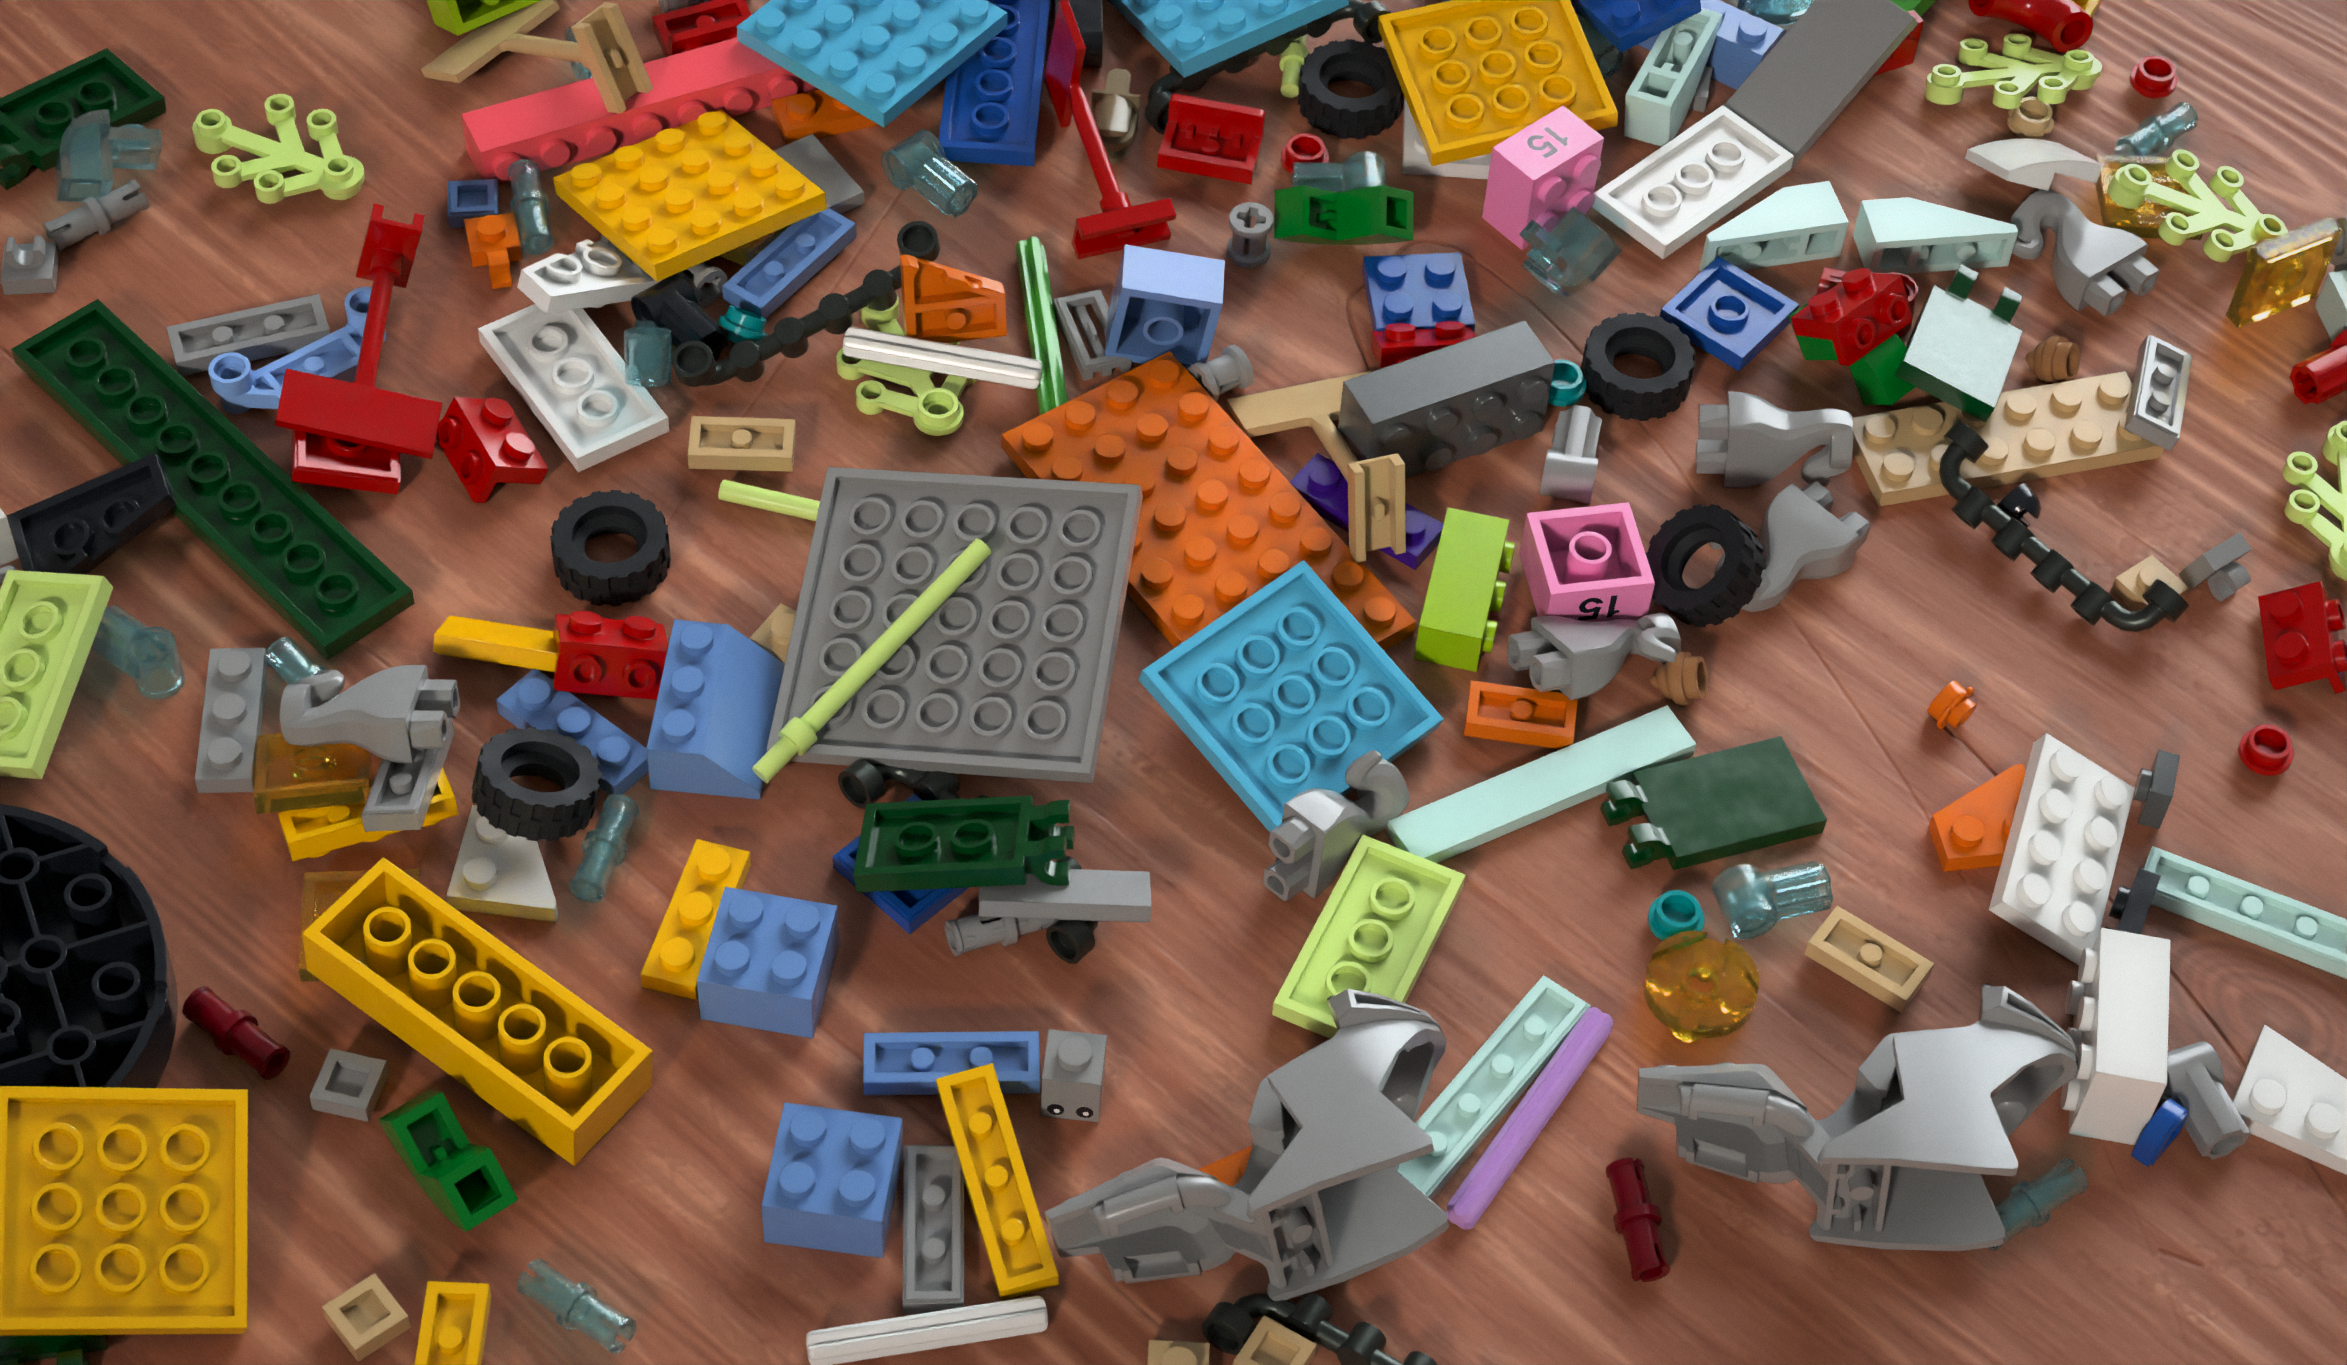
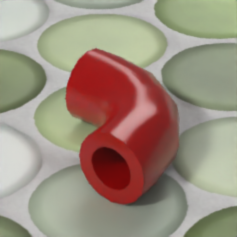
M1968 0L1969 7L1976 16L2005 20L2022 26L2038 34L2057 51L2063 53L2080 48L2088 40L2093 29V20L2090 15L2072 0Z

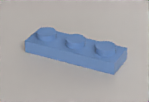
M827 207L826 210L791 224L722 285L723 300L766 319L856 238V223Z
M532 669L496 699L498 714L517 728L536 727L539 730L549 729L557 731L558 734L563 736L568 735L576 739V742L580 745H585L591 751L593 758H597L600 764L599 771L602 772L600 789L615 800L649 772L647 748L570 692L556 691L553 686V680L537 669Z
M1039 1031L864 1033V1095L939 1094L936 1084L937 1078L991 1063L994 1065L1002 1094L1040 1093Z

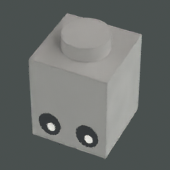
M1048 1029L1042 1075L1041 1117L1099 1122L1105 1075L1107 1035Z

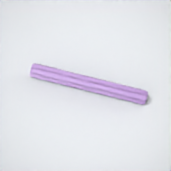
M1597 1007L1586 1009L1448 1202L1446 1213L1451 1223L1457 1224L1463 1230H1469L1475 1226L1611 1034L1613 1019L1609 1014L1603 1013Z

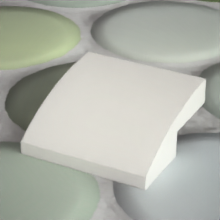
M2028 138L1998 140L1968 149L1964 158L2006 181L2049 191L2055 173L2097 183L2103 164L2060 143Z

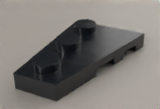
M154 453L9 514L7 519L23 571L86 575L171 510L177 503L164 463Z

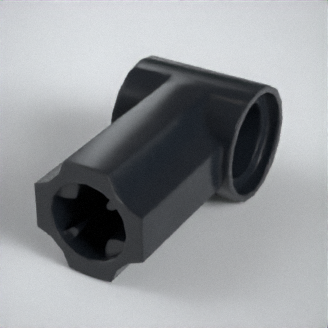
M679 274L667 277L631 298L634 316L639 325L650 336L655 337L661 333L676 348L688 341L703 342L711 349L715 361L719 359L721 352L728 345L727 332L698 305L693 289Z

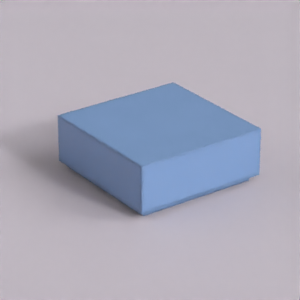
M497 179L448 181L449 228H465V219L499 215Z

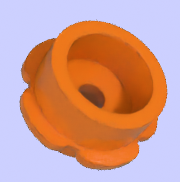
M1953 680L1935 697L1928 707L1927 713L1937 721L1936 725L1939 729H1943L1947 724H1950L1954 729H1958L1972 715L1977 707L1970 700L1974 695V688L1970 686L1966 689L1956 680Z

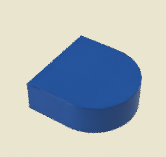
M2171 1098L2166 1100L2143 1130L2131 1156L2147 1167L2150 1164L2153 1166L2181 1133L2189 1116L2188 1110Z

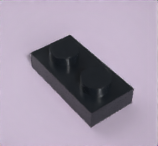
M2139 868L2131 888L2123 885L2119 886L2108 915L2118 919L2115 930L2141 934L2161 877L2160 875Z

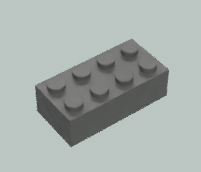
M1524 320L1343 381L1338 431L1358 461L1398 453L1405 463V478L1428 470L1435 471L1451 462L1472 455L1484 454L1492 448L1518 439L1524 440L1543 431L1555 361Z

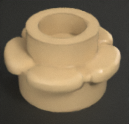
M2024 97L2018 108L2010 109L2007 124L2021 139H2040L2044 136V133L2048 134L2053 130L2054 120L2051 118L2053 111L2049 104L2041 102L2037 97Z

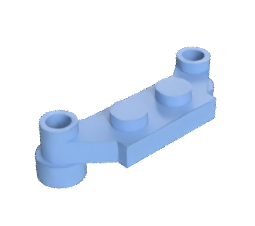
M372 287L354 289L346 296L344 304L348 323L345 327L256 371H252L250 361L242 354L230 352L215 357L209 364L208 372L212 388L220 396L222 408L230 414H241L250 408L278 409L286 368L353 382L355 380ZM385 329V334H384L383 342L386 340V336H387V335H386V329Z

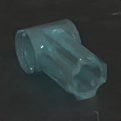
M919 130L881 155L884 173L895 187L900 190H907L910 187L914 188L945 215L951 214L954 218L968 211L969 205L977 197V183L946 159L939 140L928 130Z
M1363 151L1350 155L1344 163L1294 162L1292 165V187L1304 185L1333 192H1342L1375 185L1387 186L1385 160L1374 152Z
M636 321L632 328L626 329L623 333L625 383L641 387L671 384V330L656 327L654 321Z
M117 605L106 606L91 649L132 677L137 690L142 696L149 699H164L178 693L184 685L185 674L174 635L162 627H147Z
M1816 861L1761 873L1753 865H1738L1719 874L1712 883L1713 894L1732 935L1738 939H1751L1760 936L1773 928L1779 920L1830 910L1833 901L1831 878L1824 864L1819 865Z

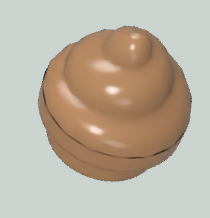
M2052 336L2046 342L2039 343L2034 351L2028 352L2025 359L2028 366L2042 382L2047 384L2075 380L2080 366V349L2078 344L2069 342L2066 337Z
M1678 652L1676 662L1666 661V664L1659 666L1656 674L1650 678V683L1676 704L1692 705L1694 699H1704L1707 694L1708 675L1704 658L1702 656L1692 657L1689 652Z

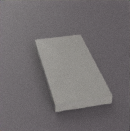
M1814 0L1723 106L1794 155L1792 169L1917 25L1915 17L1890 0Z

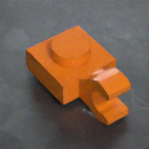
M514 212L465 219V231L472 266L488 265L492 289L511 287L512 279L509 262L522 260Z

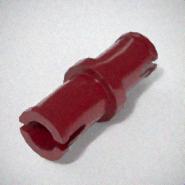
M207 986L196 989L186 999L182 1009L183 1015L186 1016L185 1018L193 1021L214 1038L215 1047L227 1056H238L255 1069L265 1080L276 1077L287 1066L290 1059L288 1048L279 1044L258 1027L257 1018L246 1010H235Z
M1630 1157L1610 1163L1605 1170L1606 1176L1610 1181L1617 1213L1613 1216L1615 1230L1624 1237L1631 1265L1632 1279L1634 1281L1641 1279L1642 1282L1655 1281L1663 1278L1670 1272V1266L1665 1257L1658 1226L1662 1223L1660 1209L1651 1202L1643 1171V1161L1638 1158L1635 1161Z

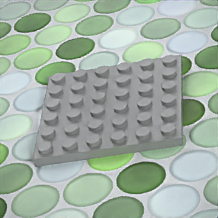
M828 467L766 751L768 752L780 739L778 732L793 717L800 719L948 566L978 538L990 548L992 554L816 733L818 740L803 756L796 754L790 761L850 766L857 760H864L870 764H883L919 771L1093 783L1143 499L1140 485Z

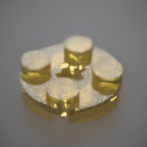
M1686 931L1675 934L1663 940L1656 947L1651 961L1646 967L1643 979L1645 1000L1658 1020L1670 1027L1672 1034L1683 1042L1691 1043L1701 1038L1708 1039L1728 1035L1741 1028L1753 1014L1759 989L1757 967L1750 955L1740 945L1727 938L1725 943L1722 944L1716 940L1706 939L1708 932ZM1697 976L1702 983L1711 981L1714 985L1711 987L1710 992L1697 991L1690 986L1692 982L1691 977Z

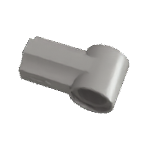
M1573 405L1566 411H1559L1552 440V450L1548 449L1539 495L1590 504L1599 458H1595L1602 423V419L1597 417L1591 408Z
M2200 1041L2168 1051L2167 1085L2159 1103L2163 1105L2166 1100L2171 1098L2188 1110L2189 1116L2184 1125L2201 1156H2208L2211 1160L2229 1155L2237 1147L2245 1144L2251 1133L2223 1087L2224 1072L2217 1052L2206 1041Z

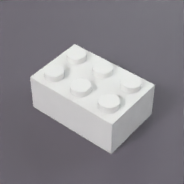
M2101 928L2093 949H2083L2078 969V981H2070L2065 1000V1013L2074 1015L2073 1028L2069 1027L2066 1033L2071 1036L2078 1053V1071L2071 1081L2063 1085L2061 1093V1109L2069 1110V1134L2136 1145L2140 1135L2151 1120L2167 1085L2171 940Z

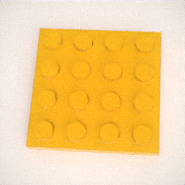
M1451 0L1378 16V30L1431 166L1491 154L1494 146L1561 106H1565L1595 131L1617 126L1618 111L1570 0Z
M722 109L706 112L696 120L675 128L662 130L656 136L631 146L620 147L610 155L590 163L579 164L572 170L553 177L556 195L656 282L827 209L826 196L823 190Z
M0 1086V1336L244 1334L247 1329L248 1089Z

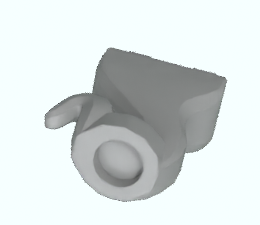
M2040 189L2018 207L2011 217L2010 224L2016 225L2018 230L2012 253L2024 260H2034L2042 254L2044 248L2042 233L2048 228L2052 229L2055 236L2052 258L2055 285L2063 299L2077 311L2090 305L2104 317H2107L2118 311L2124 303L2127 291L2121 287L2122 285H2125L2139 297L2152 291L2155 287L2160 271L2144 258L2148 248L2146 242L2127 231L2092 223L2069 198L2054 190L2049 189V191Z
M1728 391L1727 405L1699 404L1696 474H1724V487L1755 486L1771 480L1808 451L1825 444L1826 446L1821 451L1810 456L1805 461L1801 469V477L1809 484L1817 481L1821 485H1828L1831 476L1841 474L1851 468L1853 454L1852 415L1847 411L1831 408L1798 412L1786 411L1758 396L1744 392Z
M1817 481L1802 489L1791 483L1771 501L1766 510L1759 534V541L1764 548V552H1762L1763 559L1766 560L1765 569L1762 570L1761 574L1762 582L1760 587L1756 588L1752 596L1754 598L1741 609L1757 612L1772 608L1785 599L1797 581L1803 579H1826L1839 575L1851 568L1855 552L1867 539L1870 528L1869 521L1856 511L1848 512L1840 519L1832 515L1830 511L1834 499L1830 491ZM1710 542L1711 548L1722 549L1720 544ZM1725 552L1718 561L1714 573L1715 576L1722 567V564L1725 559Z
M1665 613L1646 615L1638 620L1613 619L1597 622L1579 621L1560 616H1538L1531 618V631L1508 636L1507 660L1508 664L1516 671L1530 669L1529 676L1532 685L1538 691L1546 692L1559 689L1570 700H1575L1592 695L1606 687L1619 672L1629 654H1638L1666 664V661L1676 662L1677 653L1681 652V638L1674 620Z
M403 665L379 671L356 683L338 696L336 695L344 687L345 678L337 670L319 671L317 675L302 678L294 684H287L283 691L280 706V723L283 737L287 743L303 747L340 743L353 744L366 749L377 757L397 763H414L418 749H445L449 732L447 718H456L460 708L457 681L429 679L426 665Z
M1371 750L1357 758L1345 772V781L1351 788L1356 789L1358 800L1351 801L1335 791L1311 788L1299 793L1284 804L1282 823L1270 831L1268 843L1272 853L1277 856L1276 862L1264 870L1263 877L1265 887L1283 901L1290 900L1302 890L1310 897L1316 898L1339 874L1348 857L1357 846L1362 834L1369 837L1387 828L1388 821L1398 817L1408 806L1409 791L1404 778L1395 765L1382 759V755L1377 750Z

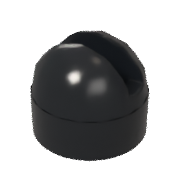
M2026 483L2012 490L1997 505L2007 515L2017 519L2026 527H2029L2030 524L2024 515L2029 513L2038 519L2041 510L2038 497Z

